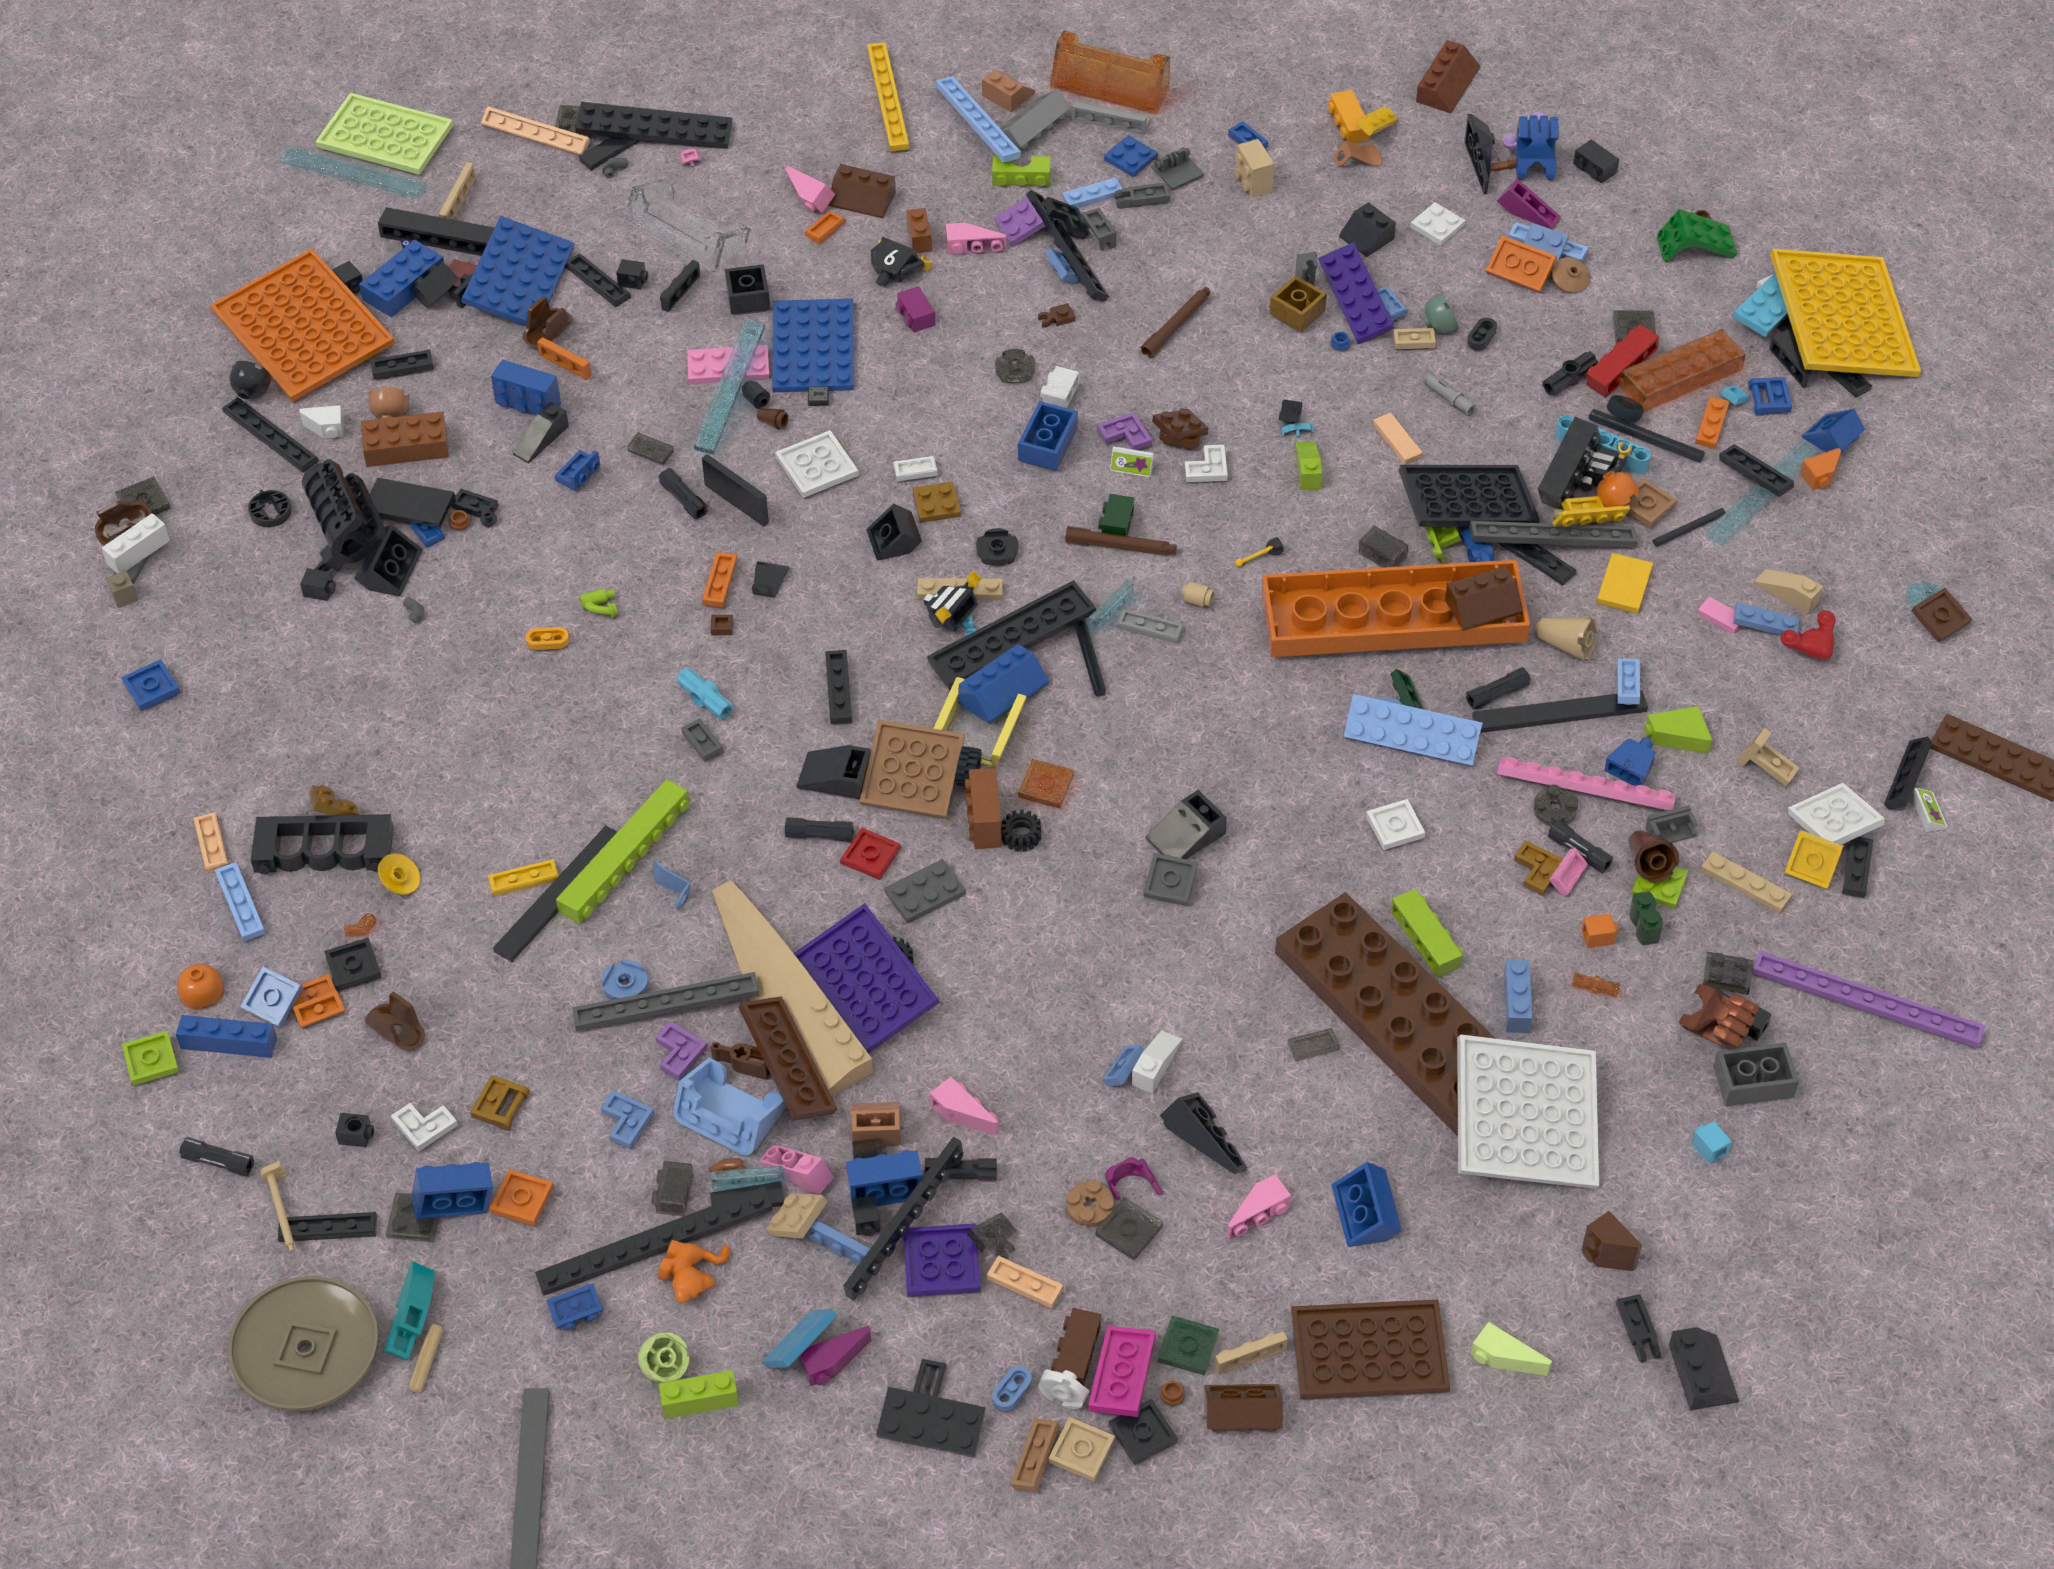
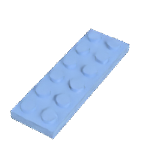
M1353 694L1344 737L1473 766L1483 722Z

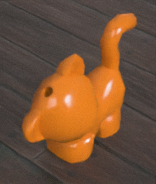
M672 1240L667 1250L666 1258H663L657 1278L664 1281L673 1275L674 1278L671 1285L675 1291V1299L679 1303H686L689 1299L699 1297L706 1289L712 1288L715 1285L714 1279L709 1274H703L702 1271L693 1266L702 1259L708 1260L715 1265L726 1263L730 1257V1247L723 1246L721 1254L715 1255L711 1251L702 1249L697 1244L681 1243Z

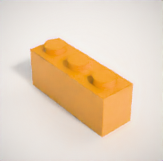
M1347 90L1330 94V102H1328L1327 107L1329 113L1334 116L1335 125L1340 128L1341 138L1355 144L1370 141V136L1356 124L1359 118L1365 116L1353 91Z

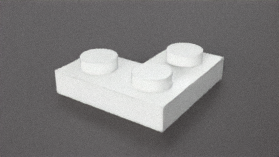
M1204 445V461H1185L1186 482L1227 481L1228 474L1224 445Z
M411 1103L391 1115L394 1124L418 1152L458 1126L457 1120L444 1105L425 1118L421 1116Z

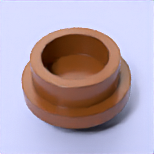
M457 510L451 514L449 524L453 529L462 530L469 526L470 517L466 512Z
M1176 1381L1165 1383L1160 1389L1161 1400L1171 1406L1180 1404L1185 1397L1183 1386Z

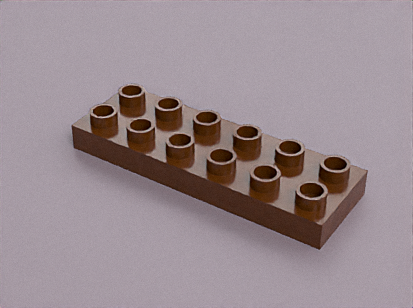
M1346 892L1276 938L1275 954L1458 1137L1457 1038L1459 1035L1496 1038Z

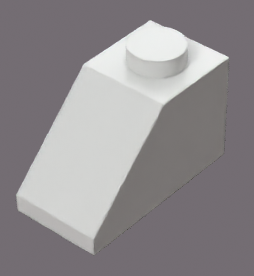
M341 405L299 409L303 426L320 437H344V418Z

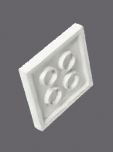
M831 430L775 452L777 461L803 498L859 476L858 469Z
M1844 783L1788 807V815L1809 833L1840 845L1883 826L1885 819Z

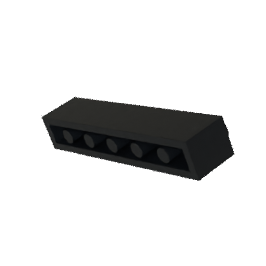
M388 207L385 208L378 221L379 233L382 238L401 241V239L413 241L415 239L425 246L482 256L495 227Z

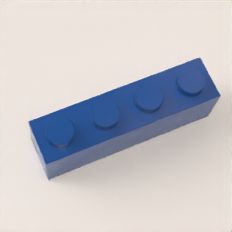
M181 1015L176 1031L180 1048L186 1050L272 1058L277 1042L274 1026L270 1023Z

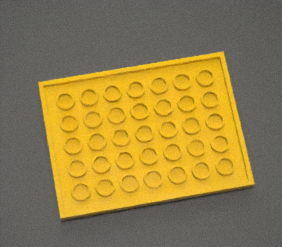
M1772 249L1770 257L1805 369L1919 377L1921 369L1883 257Z

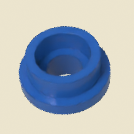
M1336 332L1332 336L1330 343L1334 349L1345 350L1349 348L1351 340L1347 333Z

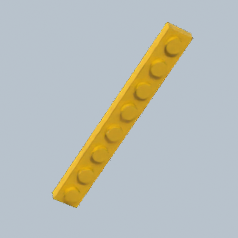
M886 43L867 44L868 56L890 152L908 150L909 142Z

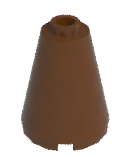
M1643 830L1635 831L1629 837L1628 844L1637 873L1643 879L1655 883L1664 881L1672 876V871L1679 864V853L1671 842Z

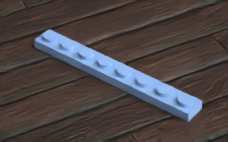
M953 76L936 80V88L1003 163L1021 158V151Z

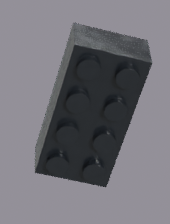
M1574 417L1538 487L1542 503L1556 509H1564L1562 502L1565 499L1575 497L1573 494L1576 488L1579 489L1581 487L1585 471H1589L1592 466L1594 453H1598L1602 446L1597 425Z

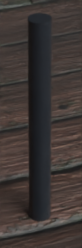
M1723 508L1715 510L1653 539L1652 542L1658 547L1726 514Z

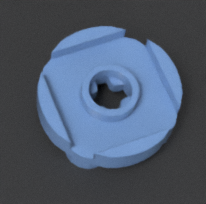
M623 960L621 964L615 966L612 964L606 968L602 975L604 994L610 1000L644 994L648 989L647 974L643 966L635 961ZM626 979H629V984L622 985L620 983V981H625Z

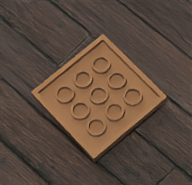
M878 720L860 804L947 819L956 781L957 764L964 744L965 734Z

